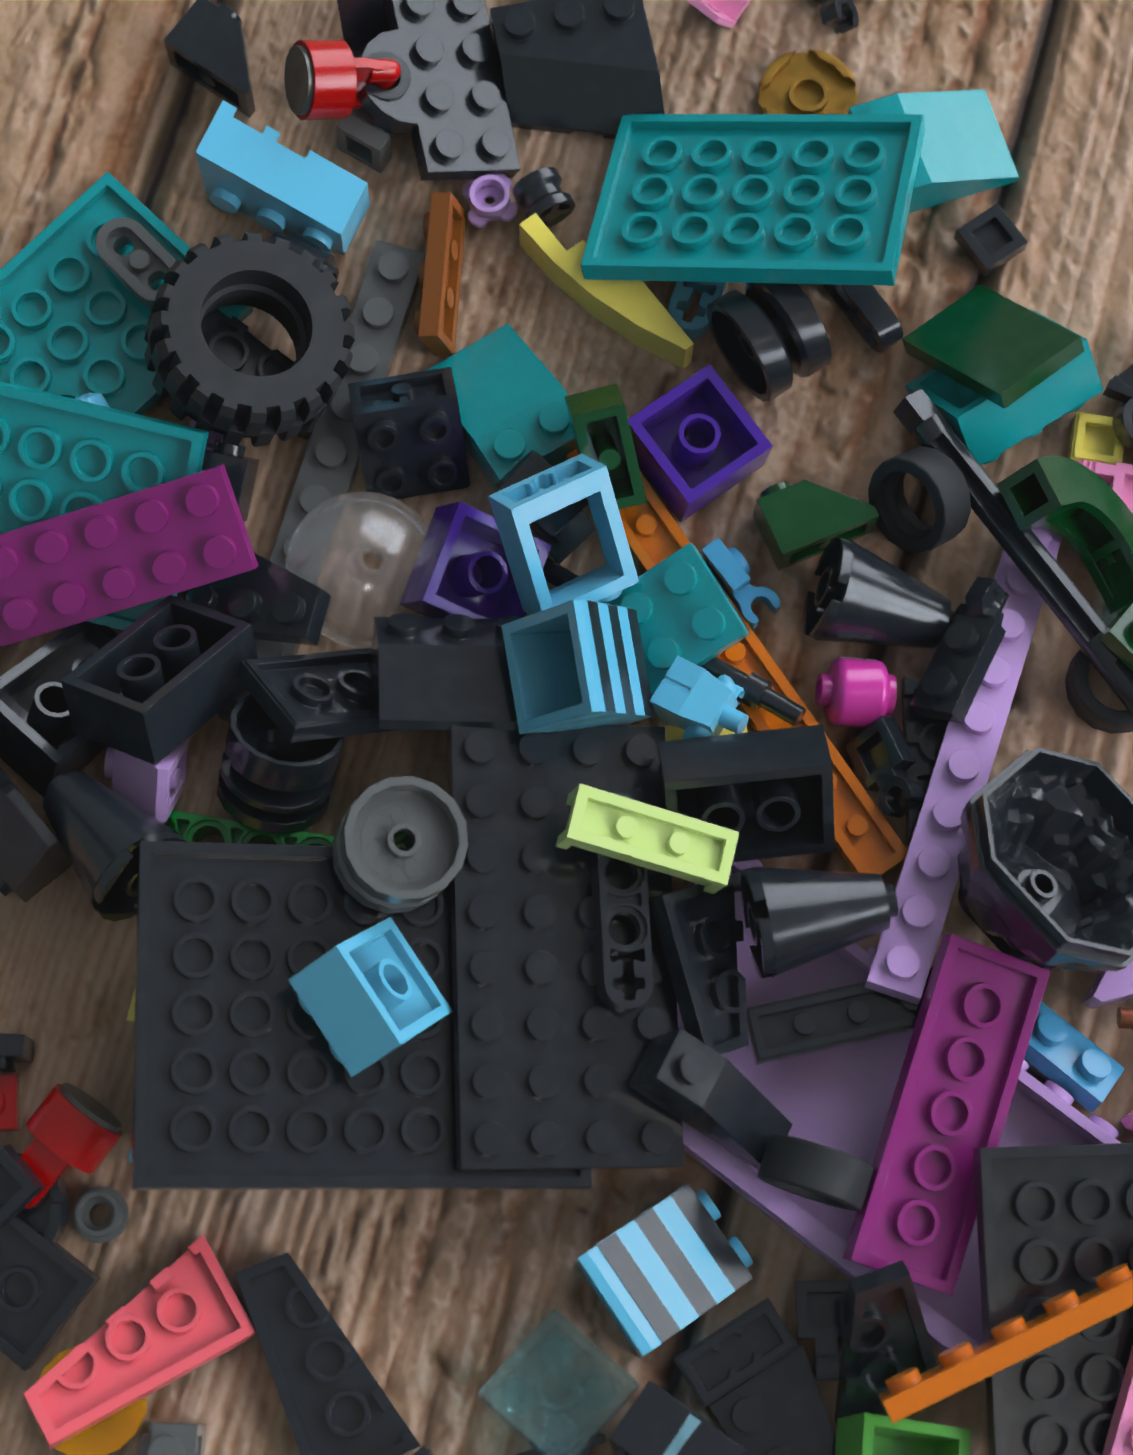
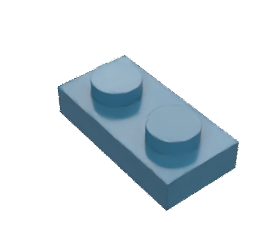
M1041 1001L1024 1059L1052 1082L1066 1090L1078 1103L1092 1113L1104 1101L1125 1068Z

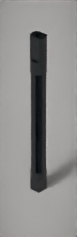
M923 389L904 397L893 413L919 446L937 449L953 460L963 473L969 488L971 509L1079 644L1082 653L1133 716V672L1099 639L1108 627L1034 532L1031 529L1024 531L1019 529L999 488L957 437L953 427Z

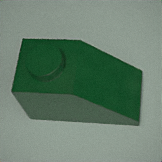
M807 480L791 486L788 481H783L766 488L761 492V498L757 499L753 518L778 571L823 553L834 537L854 540L873 532L879 518L875 506Z

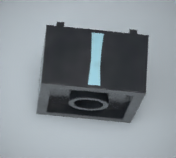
M651 1380L648 1381L609 1438L613 1455H746V1449Z

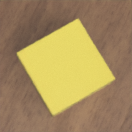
M1076 412L1072 422L1068 458L1074 461L1090 460L1092 462L1115 465L1116 462L1122 463L1124 445L1115 435L1113 417Z

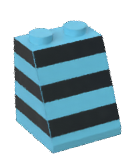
M571 600L501 625L520 734L566 731L602 725L624 726L654 717L653 705L650 703L651 693L635 609L590 600Z
M689 1183L596 1244L595 1247L584 1253L576 1261L577 1266L638 1357L648 1354L753 1279L747 1270L753 1264L750 1255L735 1235L728 1240L725 1238L715 1223L721 1217L716 1205L704 1189L695 1193Z

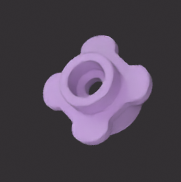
M487 174L478 177L476 180H469L464 184L462 195L469 201L470 212L468 213V220L473 226L484 227L488 222L499 219L509 222L516 217L517 205L511 201V181L507 176ZM491 197L495 201L493 204H487L485 199Z

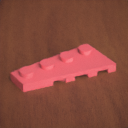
M202 1234L188 1247V1250L169 1267L166 1266L149 1282V1285L126 1306L120 1307L105 1321V1324L84 1343H80L24 1393V1399L50 1449L255 1337L256 1330L204 1235Z

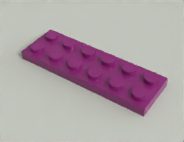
M221 464L1 533L0 647L256 569L259 565L225 465Z
M952 933L943 934L871 1165L873 1173L862 1209L856 1213L843 1259L875 1270L904 1260L913 1283L953 1296L977 1217L973 1148L998 1147L1050 975L1049 970Z

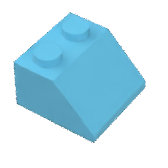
M391 917L338 944L288 980L298 995L300 1005L313 1017L328 1040L333 1056L345 1066L351 1077L379 1061L452 1012Z

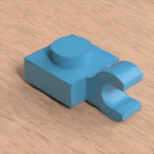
M718 537L701 549V556L712 574L752 630L759 623V619L751 610V606L754 603L762 602L766 604L773 614L780 610V599L773 590L767 587H755L749 583L751 579L748 576L750 567L743 555L735 547L727 549Z

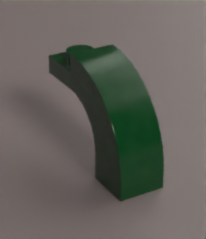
M1045 456L1036 458L997 483L1021 531L1037 527L1048 528L1062 536L1075 549L1087 567L1111 614L1122 611L1133 600V514L1105 481L1090 469L1072 459L1062 456Z

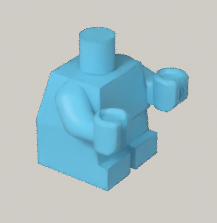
M678 655L650 699V703L653 705L661 721L685 730L683 739L719 736L724 728L735 734L742 733L749 719L747 714L736 709L739 704L736 699L738 697L743 698L744 688L734 684L730 676L724 674L716 678L706 669Z

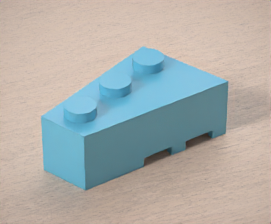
M222 100L195 152L209 200L225 212L236 213L241 211L255 217L261 226L272 232L279 231L282 233L285 230L328 252L332 250L345 256L370 206L367 182L311 150L306 157L293 152L277 142L281 134L280 132L267 125L262 133L234 118L233 116L237 108Z

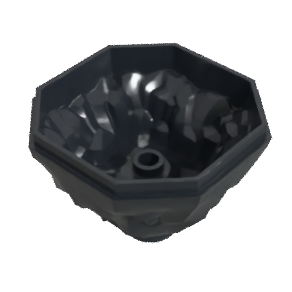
M1039 747L1033 751L1026 750L972 796L962 811L961 825L966 845L957 856L960 880L958 898L961 907L1002 953L1054 971L1061 968L1088 972L1096 970L1119 971L1124 969L1133 961V799L1098 762Z

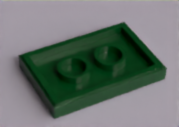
M981 284L902 339L907 354L1004 409L1084 352L1081 336Z

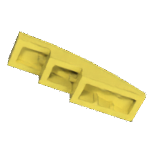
M536 213L519 224V246L554 284L589 314L635 345L682 369L691 364L694 343L643 281L585 280L580 266L586 247L584 240L566 251Z

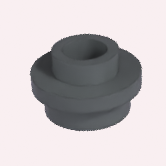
M105 1186L93 1187L83 1192L77 1198L72 1210V1221L76 1231L84 1239L94 1243H106L116 1239L126 1228L129 1219V1208L124 1197L118 1191ZM105 1204L111 1210V1218L105 1225L97 1226L92 1220V1212L98 1205Z

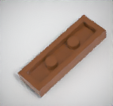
M451 192L431 193L430 212H426L423 218V233L427 246L425 260L420 261L418 269L419 283L422 288L421 307L415 310L414 328L417 337L422 340L434 356H452L455 354L467 213Z

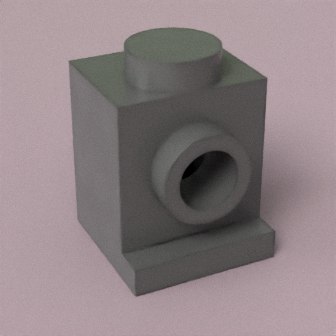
M148 1421L147 1434H142L139 1455H204L206 1424Z

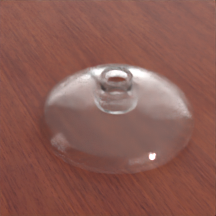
M359 491L340 494L316 506L306 515L294 532L287 551L286 570L320 587L331 595L321 634L327 638L347 646L372 648L374 617H390L397 613H408L418 618H428L400 605L401 598L429 527L418 513L403 502L375 492ZM367 553L376 555L380 561V568L370 569L366 567L363 562V555Z

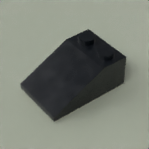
M87 621L72 625L0 676V758L43 797L46 795L45 791L48 784L55 777L66 772L82 771L106 746L74 733L61 680L118 636L108 626Z

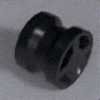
M555 167L540 168L529 173L519 180L512 189V194L517 203L524 205L527 210L526 219L536 213L548 228L566 219L575 209V202L571 195L563 192L560 187L562 177Z

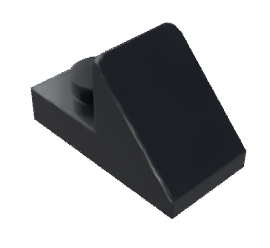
M531 450L494 486L500 491L553 466L538 452ZM586 498L529 523L532 536L552 545L548 558L558 564L565 560L596 530L582 511L589 504Z

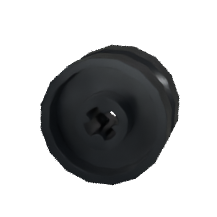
M746 283L745 294L732 290L707 306L706 314L709 327L726 362L740 382L763 402L771 401L790 389L793 383V373L801 378L809 377L830 364L832 352L829 338L812 303L798 284Z

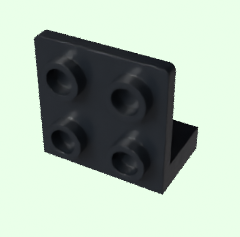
M451 367L348 383L354 427L369 503L464 489L470 486L459 404Z

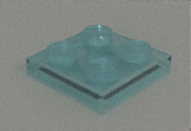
M554 1308L478 1391V1397L541 1455H580L638 1390L639 1383Z

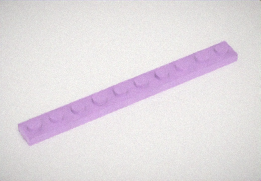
M1037 527L1031 529L1056 560L1063 537L1048 528ZM1004 549L1002 550L994 579L1009 594L1001 612L1004 613L1001 626L1006 633L963 723L948 721L895 888L898 901V916L890 917L889 929L881 932L864 986L865 988L918 1005L959 876L957 856L966 845L961 825L962 811L969 799L988 782L1043 603L1042 597Z

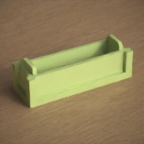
M579 784L568 794L566 804L570 805L571 809L566 830L558 836L556 847L567 850L570 846H575L704 885L703 891L712 894L727 886L739 832L583 784Z

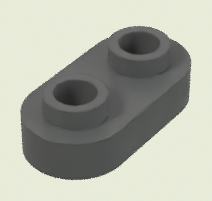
M124 217L112 219L100 228L96 237V248L100 259L105 267L142 304L152 308L158 290H153L151 285L156 280L165 279L167 271L175 263L176 259L137 221ZM123 245H131L133 247V250L127 255L116 253L118 248Z

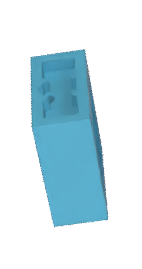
M580 454L488 496L521 606L527 614L532 615L571 600L608 602L619 597L623 589L639 582L607 466L584 454ZM587 497L606 564L549 590L529 523Z

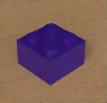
M710 364L628 419L639 469L680 523L763 467L773 447Z
M461 501L436 507L400 605L428 618H444L452 614H462L472 619H499L506 615L525 617L526 612L523 611L495 518ZM533 536L543 569L552 545Z

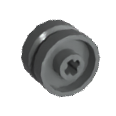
M414 776L388 777L366 788L339 821L332 842L334 870L344 890L363 906L383 913L411 912L432 901L462 869L469 846L466 820L456 801L437 784ZM404 843L407 851L399 850L396 846Z

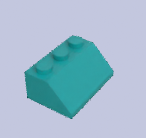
M1031 309V311L1035 312L1036 314H1038V315H1040V316H1042V317H1044V318H1046V319H1048V320L1054 322L1053 320H1051V319H1049V318H1047V317L1041 315L1040 313H1038V312H1036V311H1034V310ZM1082 336L1084 352L1005 409L935 369L929 370L905 385L909 395L923 389L953 427L954 433L980 466L995 461L1005 450L1023 439L1039 434L1043 427L1066 413L1080 409L1087 400L1103 391L1088 340Z

